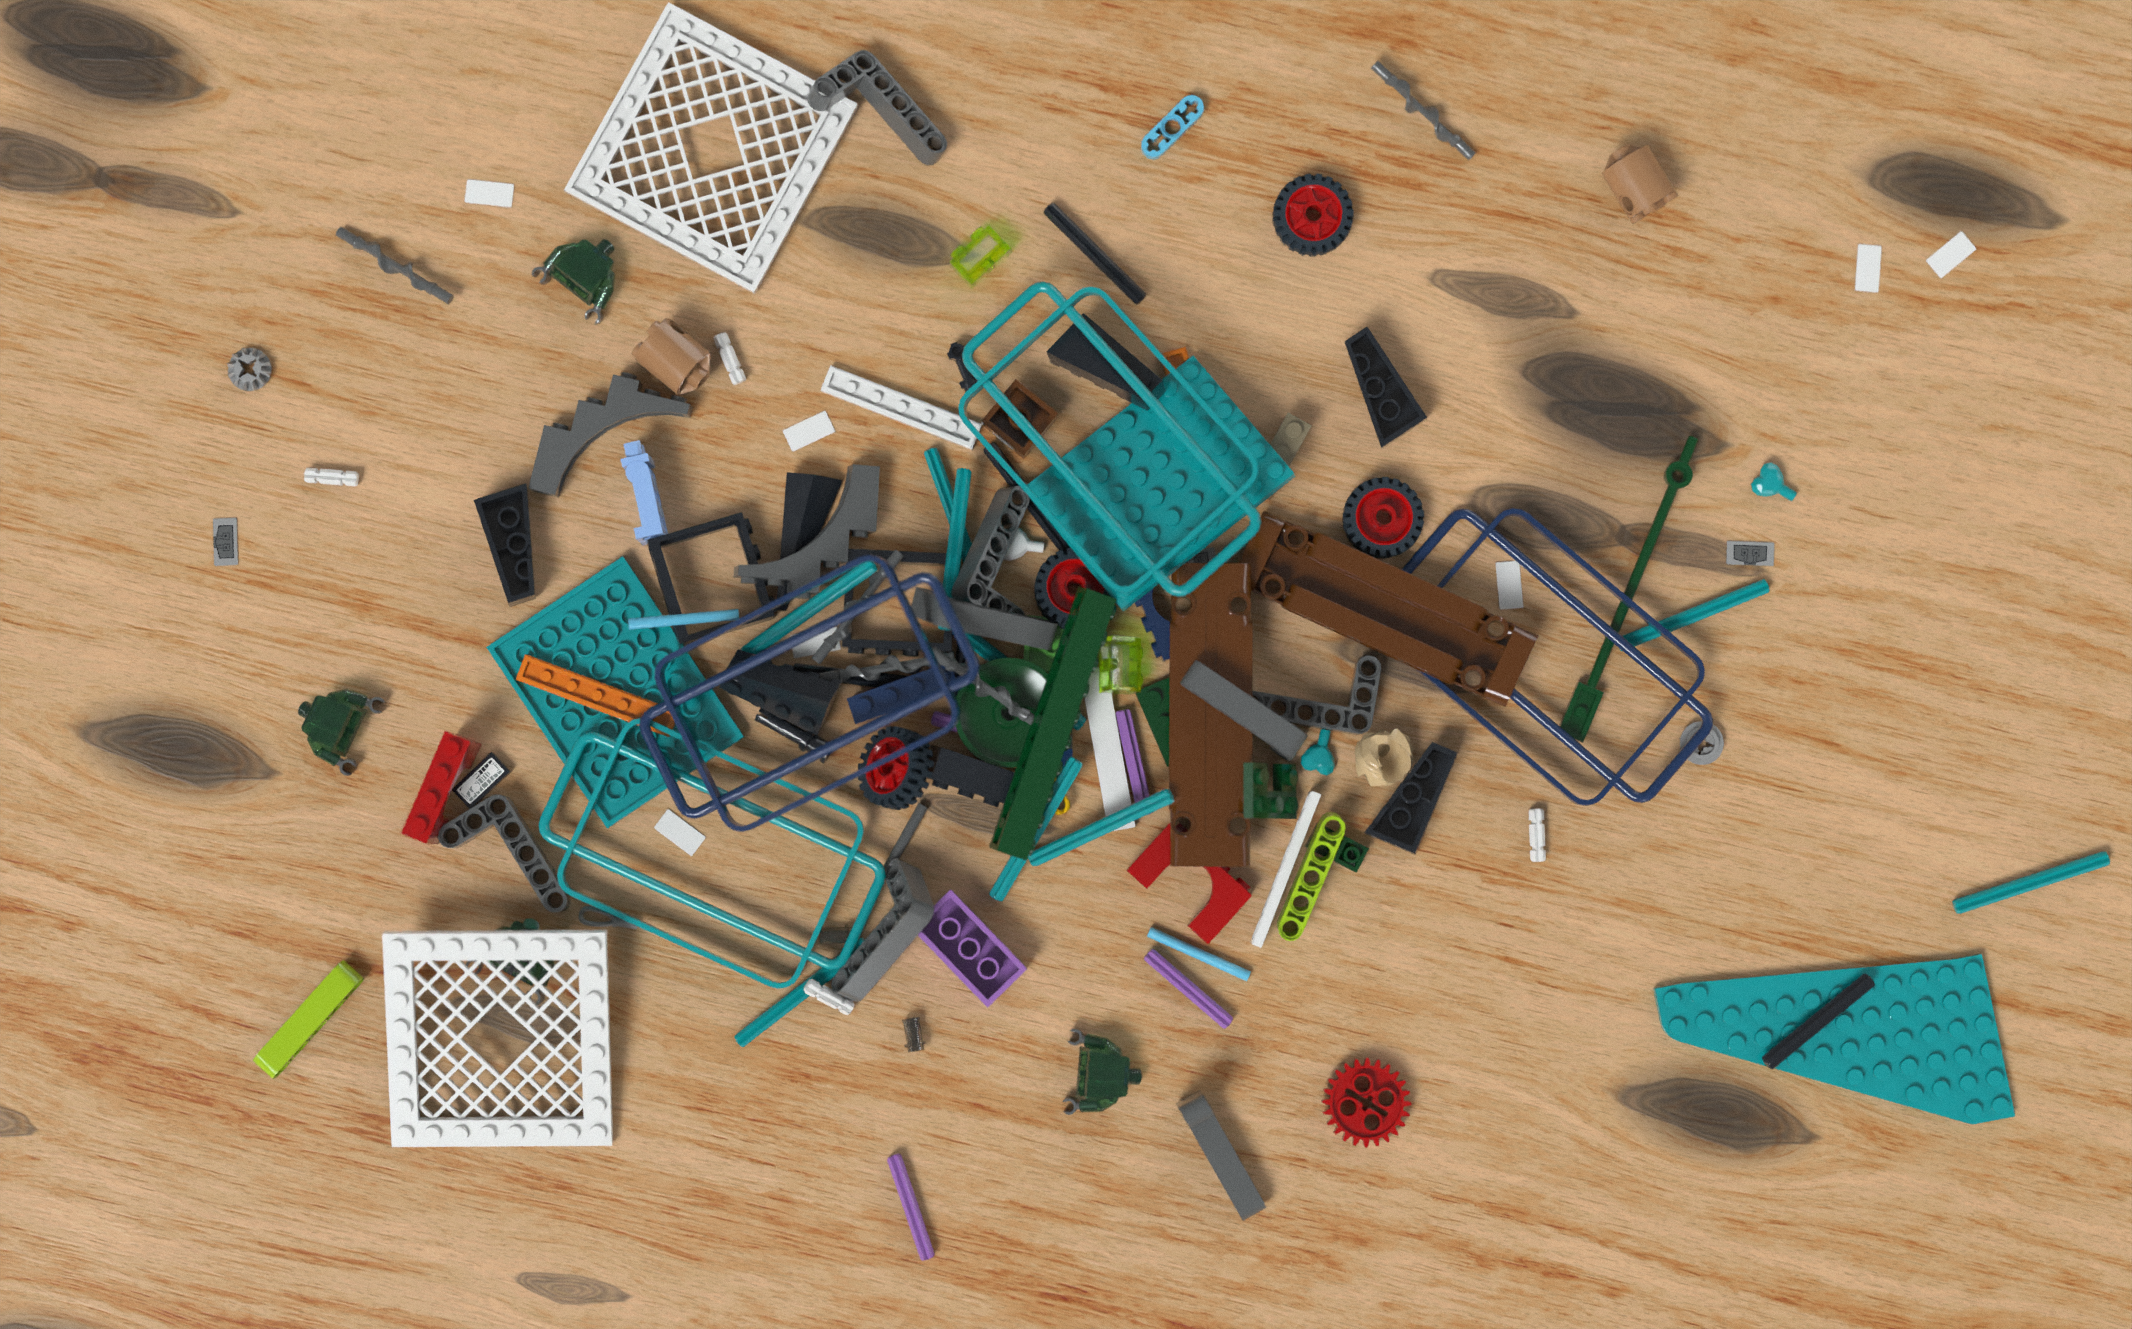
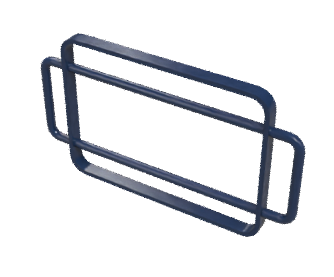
M1461 508L1454 510L1401 570L1412 574L1455 523L1461 519H1466L1480 530L1482 534L1437 585L1438 587L1444 588L1488 537L1680 700L1615 774L1514 688L1510 696L1512 701L1608 781V784L1596 797L1584 800L1571 793L1440 680L1419 670L1417 671L1571 802L1580 806L1596 804L1613 786L1633 802L1644 803L1653 799L1704 741L1713 728L1711 712L1692 695L1704 679L1705 668L1702 660L1529 513L1521 509H1508L1500 513L1489 525L1479 515L1469 509ZM1510 516H1517L1525 520L1686 655L1697 668V679L1688 691L1685 690L1496 531V526L1503 519ZM1686 704L1702 718L1701 727L1644 792H1637L1621 779L1622 775L1678 710Z
M867 555L859 557L666 655L656 666L654 676L664 701L643 713L639 728L670 795L682 815L687 818L697 819L717 810L727 827L734 831L744 832L765 824L950 732L960 720L961 712L953 692L973 682L979 673L980 665L948 596L936 576L931 573L920 572L899 582L892 566L887 560L880 556ZM865 562H876L885 571L891 584L890 587L674 696L672 695L664 676L665 669L672 660ZM922 583H926L931 587L969 666L968 671L964 675L948 682L905 594V591ZM897 596L940 687L721 795L678 706ZM946 696L952 715L948 725L751 824H739L730 815L726 805ZM667 711L670 712L712 798L711 801L696 808H692L687 804L650 727L652 719Z

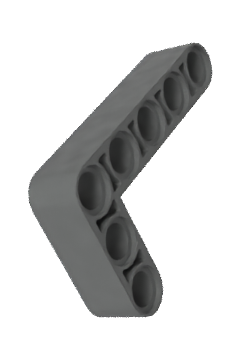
M860 50L814 82L807 97L808 104L814 110L825 111L858 89L920 162L925 165H934L944 153L947 147V140L871 52Z
M1020 486L1000 488L995 493L952 587L951 594L953 599L1025 615L1021 608L991 588L1030 501V497Z
M916 587L911 604L916 617L936 626L951 629L933 591ZM948 597L965 633L1052 650L1058 623L1055 624L1049 620L963 602Z
M1364 656L1356 662L1348 707L1253 691V697L1270 710L1271 704L1274 701L1282 702L1285 706V712L1280 717L1291 724L1361 735L1367 732L1372 725L1381 664L1373 656ZM1364 661H1369L1374 665L1375 671L1373 675L1366 676L1362 673L1361 664ZM1359 688H1365L1369 691L1370 699L1367 703H1362L1357 699L1356 692ZM1306 705L1311 709L1312 716L1309 720L1299 718L1298 709L1300 706ZM1328 710L1338 713L1339 720L1336 725H1330L1325 721V713ZM1354 715H1361L1365 718L1366 725L1362 730L1353 727L1352 718Z
M1196 660L1180 681V684L1271 745L1269 748L1289 762L1307 738V735Z
M505 795L490 796L445 824L439 830L438 839L442 846L446 848H459L495 826L543 906L550 912H562L569 907L571 903L570 895L560 887L555 869L509 797ZM499 799L503 800L506 805L505 811L500 815L496 814L493 809L494 803ZM474 814H479L482 818V825L478 829H473L470 825V819ZM515 822L520 827V833L517 837L512 838L508 835L507 830L508 826ZM452 828L456 829L459 834L458 841L454 844L447 840V833ZM528 845L535 852L533 859L530 861H526L522 857V850ZM540 869L546 870L549 874L548 881L543 885L538 883L536 879V874ZM555 892L560 893L563 897V903L558 908L553 907L550 902V898Z
M897 858L892 859L885 869V880L894 902L893 908L852 954L846 964L841 967L832 981V991L855 1002L861 1001L929 923L934 914V905L921 870Z
M1198 1090L1177 1102L1176 1104L1241 1219L1244 1221L1267 1208L1202 1092Z

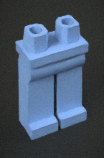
M640 440L624 444L626 458L621 459V464L626 470L627 479L633 484L642 525L641 527L634 528L635 537L642 545H647L648 539L668 534L656 478L651 470L655 468L654 460L645 452L644 445H641Z

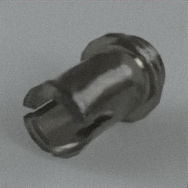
M845 924V927H822L820 931V944H845L852 927H849L848 924Z
M920 1017L902 1020L907 1042L904 1047L908 1049V1053L924 1050L926 1041L922 1039Z

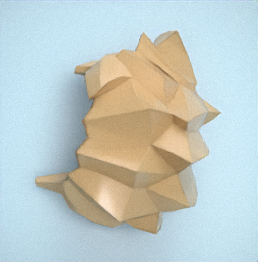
M1397 728L1390 732L1379 730L1376 733L1364 734L1361 741L1357 742L1355 747V765L1358 777L1364 774L1370 786L1384 785L1386 787L1403 780L1405 773L1408 774L1413 765L1412 752L1415 749L1410 745L1409 736L1401 733Z

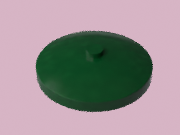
M1019 658L995 659L979 667V677L982 681L993 688L1004 686L1008 690L1012 701L1022 708L1030 709L1035 714L1048 673L1034 663ZM972 682L959 689L956 699L961 712L956 729L963 744L974 756L986 763L998 767H1017L1031 725L1019 719L1018 716L1010 715L1008 707L991 695L978 697L975 694L976 686Z

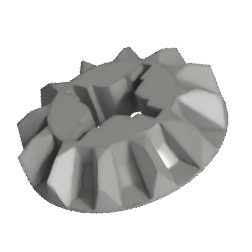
M242 348L237 353L232 354L230 362L227 363L228 377L233 385L244 391H255L262 388L271 376L272 368L269 358L256 348ZM244 362L250 365L254 362L253 370L257 376L255 377L249 373L243 375L245 369L241 363Z
M1702 721L1694 722L1684 729L1679 738L1680 750L1698 731ZM1713 725L1711 732L1704 739L1712 747H1703L1700 752L1697 748L1687 760L1696 765H1706L1714 762L1721 755L1724 741L1721 732L1715 725Z

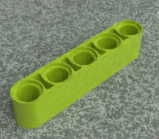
M1327 812L1320 818L1278 917L1277 928L1279 934L1287 941L1297 940L1302 935L1344 836L1345 823L1341 816L1335 812ZM1329 820H1337L1339 822V828L1335 832L1325 830V824ZM1326 845L1329 848L1328 854L1324 857L1315 856L1314 851L1316 847ZM1314 870L1318 872V878L1314 882H1306L1304 875L1307 871ZM1303 895L1308 898L1307 904L1300 908L1294 906L1293 900L1297 896ZM1291 920L1297 923V928L1293 932H1285L1282 929L1287 921Z
M342 960L258 1052L253 1062L272 1079L279 1076L359 987L364 978L347 962Z

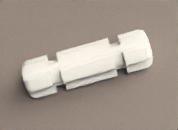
M724 332L716 335L714 342L717 348H720L719 353L727 372H730L731 382L734 385L744 382L746 380L745 374L739 368L741 365L733 346H730L731 342L727 333Z
M306 468L304 480L308 483H317L319 481L321 484L343 485L344 483L346 486H357L359 474L356 471H346L344 473L342 470L320 469L319 471L317 468Z
M1541 808L1530 809L1529 820H1531V824L1529 825L1530 846H1532L1530 860L1532 862H1543L1546 860V850H1543V846H1545V824H1542L1544 810Z
M809 979L804 986V991L807 995L813 998L816 996L820 1002L834 1009H839V1012L845 1015H849L855 1006L851 999L834 993L832 989L825 985L821 986L814 979Z

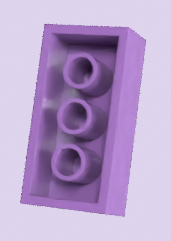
M952 889L934 905V914L931 920L918 934L929 948L987 1008L1027 970V967Z

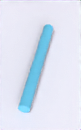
M738 609L630 618L628 619V628L631 630L731 621L739 619Z
M1151 927L1147 934V937L1242 980L1247 981L1251 971Z

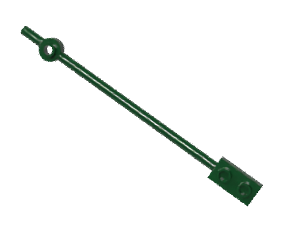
M1688 436L1679 460L1668 465L1664 471V480L1668 487L1624 591V594L1631 600L1634 598L1678 489L1688 486L1692 481L1693 472L1689 462L1699 441L1695 437ZM1674 471L1681 473L1680 481L1673 478ZM1621 601L1610 625L1618 633L1629 610ZM1607 637L1603 641L1586 685L1581 682L1576 683L1559 724L1563 730L1580 743L1584 742L1604 692L1597 690L1596 687L1614 646V643Z

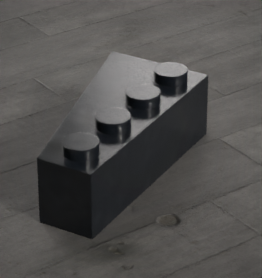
M1084 313L1081 315L1157 399L1166 392L1163 380L1087 315ZM1074 323L1046 351L1051 364L1057 367L1061 366L1072 374L1083 377L1102 389L1105 388L1116 393L1117 396L1147 411L1150 409Z
M1368 327L1344 341L1381 449H1383L1427 420V416Z
M525 483L475 499L474 503L509 607L536 599L527 484Z
M738 649L726 669L755 654ZM770 659L721 684L719 688L776 715L780 719L789 721L805 731L818 735L832 710L842 681L835 678L831 682L820 679L821 674L812 671L808 675L795 671V666L789 664L774 665Z
M1432 742L1364 833L1416 855L1456 761L1458 752Z
M931 745L929 750L932 751L933 756L929 760L934 761V767L929 768L928 771L933 772L932 778L928 779L933 780V786L948 790L949 786L958 788L957 794L973 799L974 794L984 797L983 803L998 807L999 803L1004 804L1014 772L942 747Z

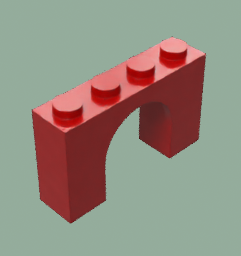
M444 731L401 834L425 844H439V830L449 821V819L443 817L450 792L461 772L465 768H472L481 747L480 743L457 733Z
M1170 822L1126 870L1146 889L1170 865ZM1180 822L1175 824L1177 831L1181 833L1189 831ZM1204 867L1212 882L1211 896L1206 905L1187 926L1206 944H1209L1252 897L1248 892L1251 887L1240 877L1237 880L1228 874L1231 870L1229 867Z

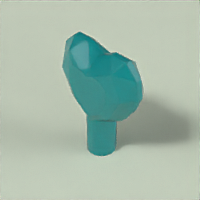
M1771 462L1762 466L1760 476L1751 483L1752 491L1758 496L1767 497L1780 494L1789 501H1793L1797 495L1796 491L1784 485V476L1776 464Z
M1320 729L1317 744L1309 747L1301 756V765L1305 770H1317L1320 774L1326 776L1334 771V756L1328 748L1331 731Z

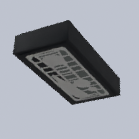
M491 752L452 788V791L471 809L505 779L511 771Z

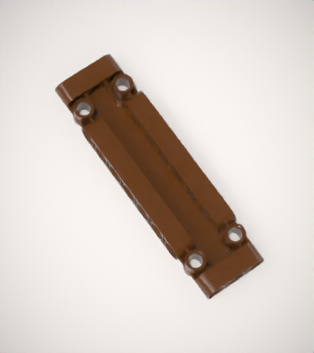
M1263 511L1260 516V529L1249 540L1239 563L1251 564L1252 592L1263 596L1268 601L1280 604L1282 608L1438 680L1451 685L1456 684L1468 692H1473L1506 707L1539 635L1506 621L1502 616H1495L1487 612V609L1328 536L1317 532L1314 534L1300 525H1294ZM1298 532L1304 537L1303 542L1299 545H1292L1288 541L1292 533ZM1275 581L1280 584L1281 589L1277 594L1267 593L1265 588L1269 582ZM1491 623L1501 624L1503 633L1499 636L1491 635L1488 631V626ZM1476 672L1480 676V683L1476 686L1467 684L1465 681L1466 674Z
M1185 563L1171 574V581L1176 585H1183L1207 563ZM1224 563L1193 592L1180 597L1171 595L1169 790L1172 792L1174 802L1169 804L1170 866L1250 867L1251 823L1250 818H1244L1243 763L1252 762V733L1180 684V681L1196 660L1253 698L1251 564ZM1181 598H1185L1191 602L1192 607L1187 612H1180L1176 608V602ZM1234 599L1244 600L1246 603L1245 611L1240 613L1233 611L1231 602ZM1180 817L1187 818L1191 824L1189 831L1181 833L1175 828V821ZM1239 817L1245 821L1246 827L1242 833H1235L1230 828V822L1233 818Z

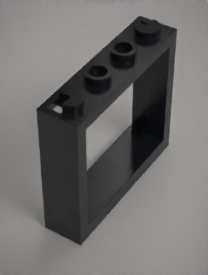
M742 512L647 540L649 553L669 615L682 613L662 548L736 527L747 565L758 564L757 560L761 559L760 551L757 544L752 545L749 534H753V529L749 518L744 519ZM757 580V584H754L761 607L775 601L773 595L768 596L765 587L768 586V580ZM777 608L729 632L773 620L774 612L777 611ZM729 623L689 635L685 625L672 627L678 646L683 647Z
M848 549V562L846 564L867 555L880 556L888 560L894 551ZM898 551L904 556L898 564L945 566L947 553ZM854 588L844 594V606L846 603L853 601ZM944 630L943 643L929 642L931 648L936 647L943 653L952 652V630ZM852 632L846 639L842 640V647L848 649V653L864 654V649L875 650V655H891L892 651H903L902 656L919 657V652H924L919 642L851 639Z

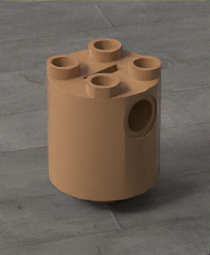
M1627 144L1610 155L1606 167L1601 173L1632 224L1643 219L1650 212L1653 213L1659 210L1666 203L1679 196L1648 144L1643 147Z
M665 318L661 323L656 320L647 330L649 336L644 342L638 343L631 354L638 363L677 395L700 388L710 375L712 353L673 320Z

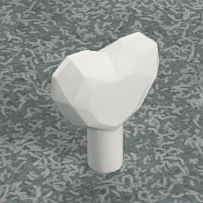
M1018 528L1004 559L1008 561L1018 559L1027 551L1043 553L1044 542L1029 540L1026 533Z

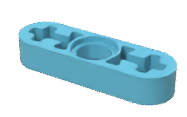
M1195 95L1184 97L1143 138L1141 144L1143 155L1148 159L1155 160L1173 146L1201 118L1204 110L1202 100ZM1185 104H1197V113L1190 112L1185 117V120L1188 122L1185 124L1183 119L1176 113L1179 112L1182 116L1187 109ZM1174 120L1178 122L1180 131L1176 134L1167 133L1164 126L1168 121ZM1160 131L1162 136L1169 140V142L1166 143L1163 139L1158 145V152L1156 150L1148 151L1149 144L1147 142H1156L1160 137L1156 132Z

